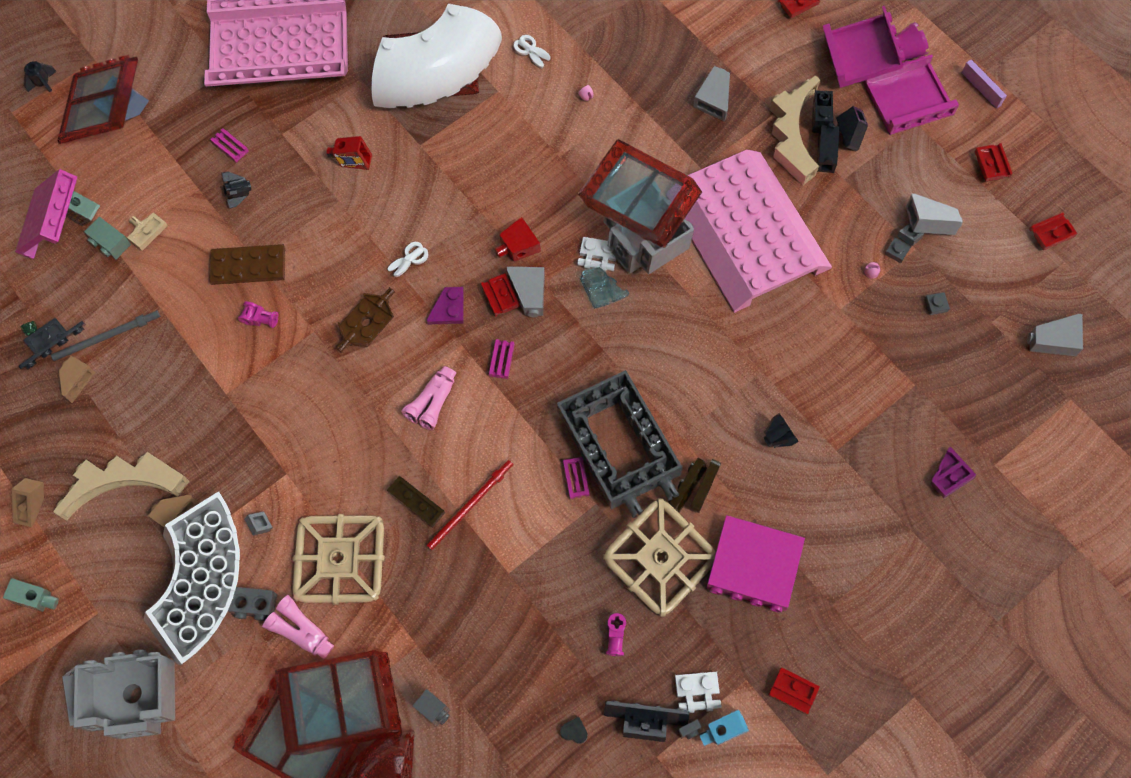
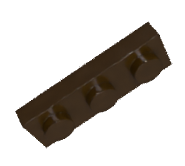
M697 458L695 463H691L687 476L679 482L677 490L679 496H672L673 499L668 501L678 513L681 512L707 469L705 461Z
M401 476L387 489L390 495L432 528L445 514L442 508Z

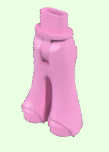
M443 366L441 371H437L421 394L412 403L403 408L401 412L404 417L415 424L419 421L420 426L427 430H434L441 407L451 391L456 372L446 366ZM431 399H432L431 404L429 405V407H428L427 410L425 411L426 407L428 406L429 402H430Z
M289 595L285 596L279 602L276 610L295 623L300 630L295 629L276 612L271 613L267 617L262 627L286 637L314 656L318 654L321 658L325 659L334 648V645L300 611L294 600Z

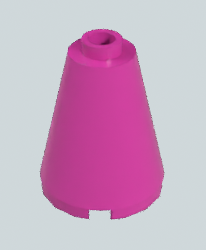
M916 22L910 24L895 36V38L899 37L901 44L899 50H903L905 60L929 54L926 49H929L925 34L923 30L918 31L916 27L919 25Z

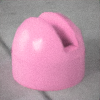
M589 85L583 87L578 92V95L584 101H589V98L592 99L594 96L593 90Z
M875 262L867 264L864 270L865 275L871 279L876 278L880 273V266Z

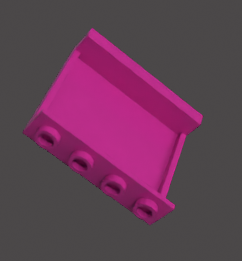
M882 6V15L835 30H831L830 24L823 25L825 39L840 88L903 69L902 61H905L904 52L899 50L901 47L899 37L895 38V35H897L894 24L891 25V13L886 11L885 6Z
M933 55L921 56L912 61L903 62V69L865 80L864 85L890 135L955 114L959 104L956 99L950 101L930 64Z
M59 169L35 188L16 247V253L34 259L39 242L47 240L56 244L59 241L77 176Z
M726 515L706 588L710 589L711 593L722 595V593L728 594L731 599L742 601V599L748 600L754 606H768L774 612L781 613L786 611L789 606L805 538Z

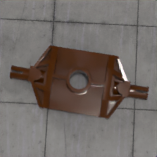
M389 287L381 296L364 293V298L341 324L338 322L344 337L343 341L336 347L340 353H343L348 345L368 347L394 318L388 304L389 299L395 293L393 289ZM366 319L372 320L369 326H363L362 322Z

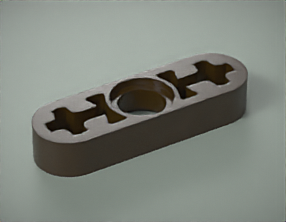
M715 459L711 460L690 510L700 513L721 462Z

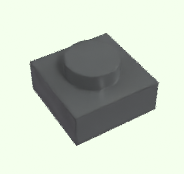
M909 223L899 231L897 237L913 246L923 238L924 233L913 232Z
M894 238L885 255L902 263L911 246Z
M945 292L926 295L925 302L930 315L945 313L950 310Z
M264 511L247 515L244 519L253 536L270 532L273 528Z
M698 719L678 729L681 739L687 737L689 740L699 735L697 730L701 729V725Z

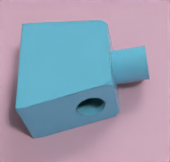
M737 710L709 723L710 729L700 733L699 736L704 746L715 741L717 745H720L749 732V729L741 711ZM725 726L726 733L719 735L718 728Z

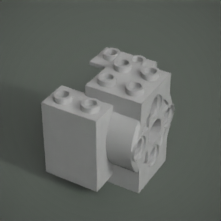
M648 176L608 200L605 205L603 222L610 229L608 246L609 248L614 247L613 255L629 274L642 267L649 275L685 252L690 247L694 232L693 225L686 221L681 214L677 213L672 203L663 196L660 197L661 191L658 185L651 181ZM647 236L650 237L652 240H644L641 237Z
M135 650L133 654L129 655L119 652L113 653L112 657L104 658V664L90 660L84 661L83 665L75 666L74 728L89 732L104 730V736L120 740L161 734L162 722L175 721V661L167 658V656H162L160 652L147 653L146 650ZM140 687L142 691L141 697L137 702L132 703L131 694L136 688Z

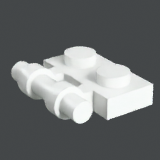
M583 237L580 256H586V259L579 258L578 265L584 266L586 269L591 267L601 269L604 272L607 270L614 271L615 264L608 263V260L616 261V257L612 253L614 247L609 248L608 241ZM592 258H598L603 260L602 262L592 260Z
M717 672L675 675L677 698L686 697V703H678L679 709L694 713L695 710H706L708 712L721 708V700H712L711 696L720 693ZM704 695L705 701L693 702V696Z

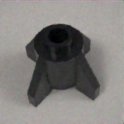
M37 61L26 64L23 85L25 89L29 92L35 87L34 85H37L39 87L45 86L51 92L52 89L48 85V76L50 77L56 73L53 66Z
M229 171L221 172L223 182L227 181L220 188L224 191L226 198L230 197L226 199L228 208L237 207L249 195L251 184L249 180L246 181L242 176Z
M780 413L771 419L764 431L765 436L763 438L769 447L771 445L774 448L793 446L799 442Z

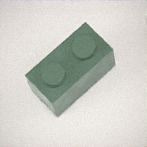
M100 216L84 231L88 236L87 241L92 246H99V250L106 257L112 256L115 260L131 245L122 233Z

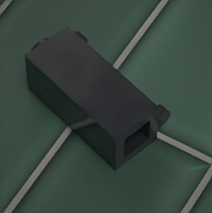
M828 123L827 126L821 125L818 135L817 165L819 167L817 172L834 173L837 166L839 127L834 126L833 123Z

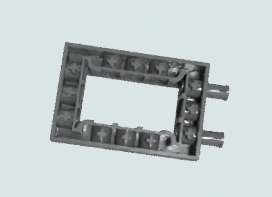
M626 370L557 403L561 419L611 510L626 504L632 518H636L637 513L640 515L643 512L636 497L658 486H661L668 501L673 499L672 496H679L671 480L681 475L682 466ZM617 403L652 462L650 464L648 462L645 463L644 467L638 470L627 472V475L617 479L615 467H612L608 461L607 453L605 450H602L598 443L596 433L593 434L587 419Z

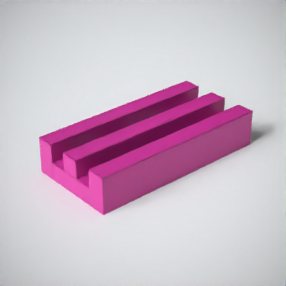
M224 128L221 129L220 134H216L215 138L212 137L210 139L212 144L236 163L249 152L246 146ZM224 136L227 137L236 146H238L242 151H240L234 145H232L228 140L224 138ZM221 140L238 155L235 156L227 148L220 144L219 141Z
M496 339L489 371L490 377L508 379L515 346L514 342L511 341L509 343L505 340L502 342ZM499 346H502L498 369L496 373L494 371L498 356ZM506 347H509L505 373L503 374L501 371Z
M583 458L563 460L570 499L589 496ZM578 462L580 465L584 491L580 490L579 479L575 464ZM568 464H572L577 491L573 493Z

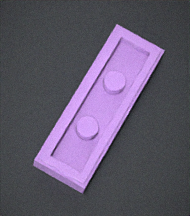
M972 60L966 62L962 74L996 109L999 108L1007 95Z

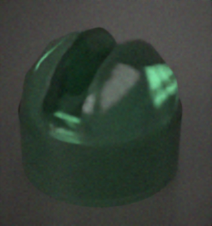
M35 321L20 326L22 332L27 336L38 330Z

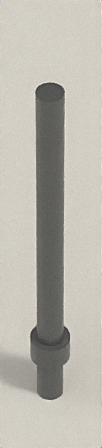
M158 310L145 316L142 314L135 317V320L51 354L53 361H56L135 327H143L148 324L147 322L161 317Z

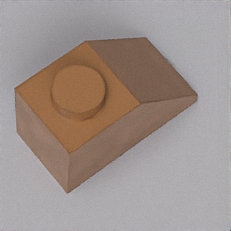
M70 355L63 362L59 370L62 395L69 402L73 403L96 372L87 364Z
M25 478L12 488L13 523L28 527L34 525L44 500L43 482Z
M190 495L163 499L151 508L148 516L165 528L167 523L193 508L198 502Z

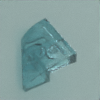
M600 267L584 270L580 280L594 309L612 304L629 295L627 289L623 291L616 285L617 281L609 277Z

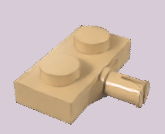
M152 213L143 221L132 216L129 222L136 227L127 238L143 251L168 225L155 213Z

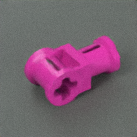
M244 302L242 314L238 316V320L241 323L259 327L262 323L269 325L271 328L277 325L278 312H268L262 306L255 303Z
M612 614L608 619L609 642L608 651H606L605 655L624 656L622 645L626 619L622 614ZM615 619H618L619 623L622 624L619 625L618 629L611 624L614 623Z

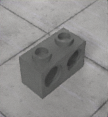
M236 587L228 611L234 615V618L246 619L247 616L254 617V620L265 621L275 611L277 594L272 590ZM246 599V605L243 608H239L240 601ZM266 601V607L263 610H259V604Z
M427 689L413 705L415 709L436 727L439 724L443 725L450 716L448 714L450 709Z

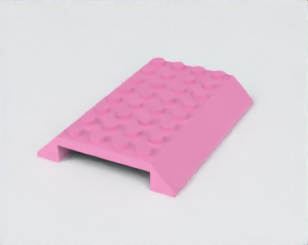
M207 0V14L211 21L209 70H205V87L337 77L347 74L348 49L345 0Z
M745 150L683 177L666 193L667 199L672 203L677 213L681 214L686 221L693 225L692 242L734 313L750 306L753 298L808 273L813 272L816 276L832 268L761 152Z

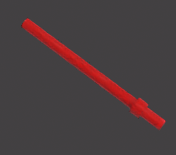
M507 460L499 470L496 469L491 474V478L426 546L432 551L497 482L500 483L504 479V475L514 464Z

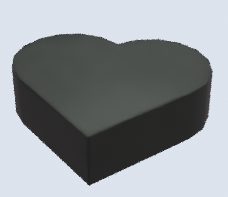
M579 716L564 724L560 731L562 738L565 740H573L577 744H582L587 740L588 734Z

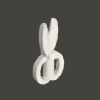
M522 35L520 40L514 42L515 51L520 55L529 54L531 61L539 68L544 67L539 57L547 61L550 60V55L545 50L536 47V41L533 37ZM525 40L530 41L532 43V46L528 44Z
M420 242L410 243L405 248L406 256L397 259L388 267L389 272L397 269L394 277L402 275L411 263L418 265L427 260L429 256L428 250L423 248ZM416 246L418 247L412 253L409 254L410 249ZM424 253V256L421 259L415 260L418 256Z

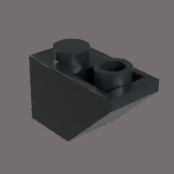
M815 90L812 110V132L819 133L821 125L827 126L828 123H833V91Z
M852 106L836 117L837 127H839V131L842 133L845 147L858 151L868 123L863 110Z

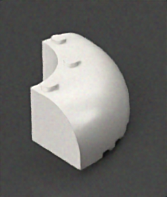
M448 4L443 15L428 29L403 38L382 37L372 73V100L374 106L384 108L407 106L409 108L422 103L424 105L437 102V99L444 96L449 97L459 92L460 88L472 83L479 77V73L488 67L490 60L497 53L502 41L499 27L490 17L480 11Z
M219 492L165 525L163 537L172 555V580L163 596L144 615V621L170 657L180 666L195 655L218 629L229 609L238 582L240 549L237 531L228 506Z

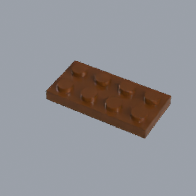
M284 244L211 249V285L285 280Z

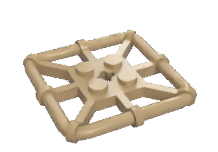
M657 498V501L652 502L632 523L629 522L626 525L627 528L608 547L606 553L603 554V560L628 586L627 589L630 592L633 591L653 612L659 614L660 617H665L690 591L693 592L696 589L695 586L712 569L716 551L694 529V525L691 522L688 523L669 503L663 501V498ZM657 509L658 531L648 539L638 528ZM664 510L683 528L682 532L674 540L664 530ZM632 534H635L645 544L636 554H614ZM689 534L707 554H687L678 543ZM658 552H664L666 554L664 556V558L666 559L665 562L657 560ZM614 560H636L645 570L634 581ZM687 560H708L690 580L679 570ZM649 574L659 583V605L639 586ZM675 575L684 584V587L666 605L665 583Z
M338 514V516L302 517L297 527L296 549L293 556L294 574L292 589L294 600L304 603H333V605L376 601L381 590L382 562L385 560L383 555V519L376 516H344V514ZM370 523L355 538H343L344 524ZM310 524H337L336 538H322ZM305 528L319 541L318 555H303ZM376 529L375 555H359L360 542ZM338 553H341L343 557L340 563L333 560V557H337ZM359 561L374 562L373 590L358 576ZM317 562L316 575L301 588L302 563ZM321 579H334L333 595H305ZM340 579H355L368 594H339Z

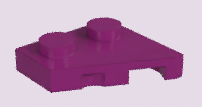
M444 287L427 318L428 325L464 324L463 287Z
M949 447L931 481V485L943 498H946L973 480L976 474Z

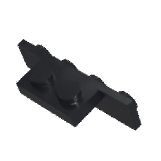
M57 318L46 323L23 340L33 351L34 355L18 367L29 370L35 366L38 358L41 356L43 359L53 353L51 349L55 346L61 347L69 341L67 339L72 334L76 336L84 331L83 326L86 325L85 322H79L68 331H66Z
M605 701L604 716L624 719L623 737L665 742L667 724L686 726L688 725L690 713L679 708L669 709L660 706H645L638 703H621L619 701Z

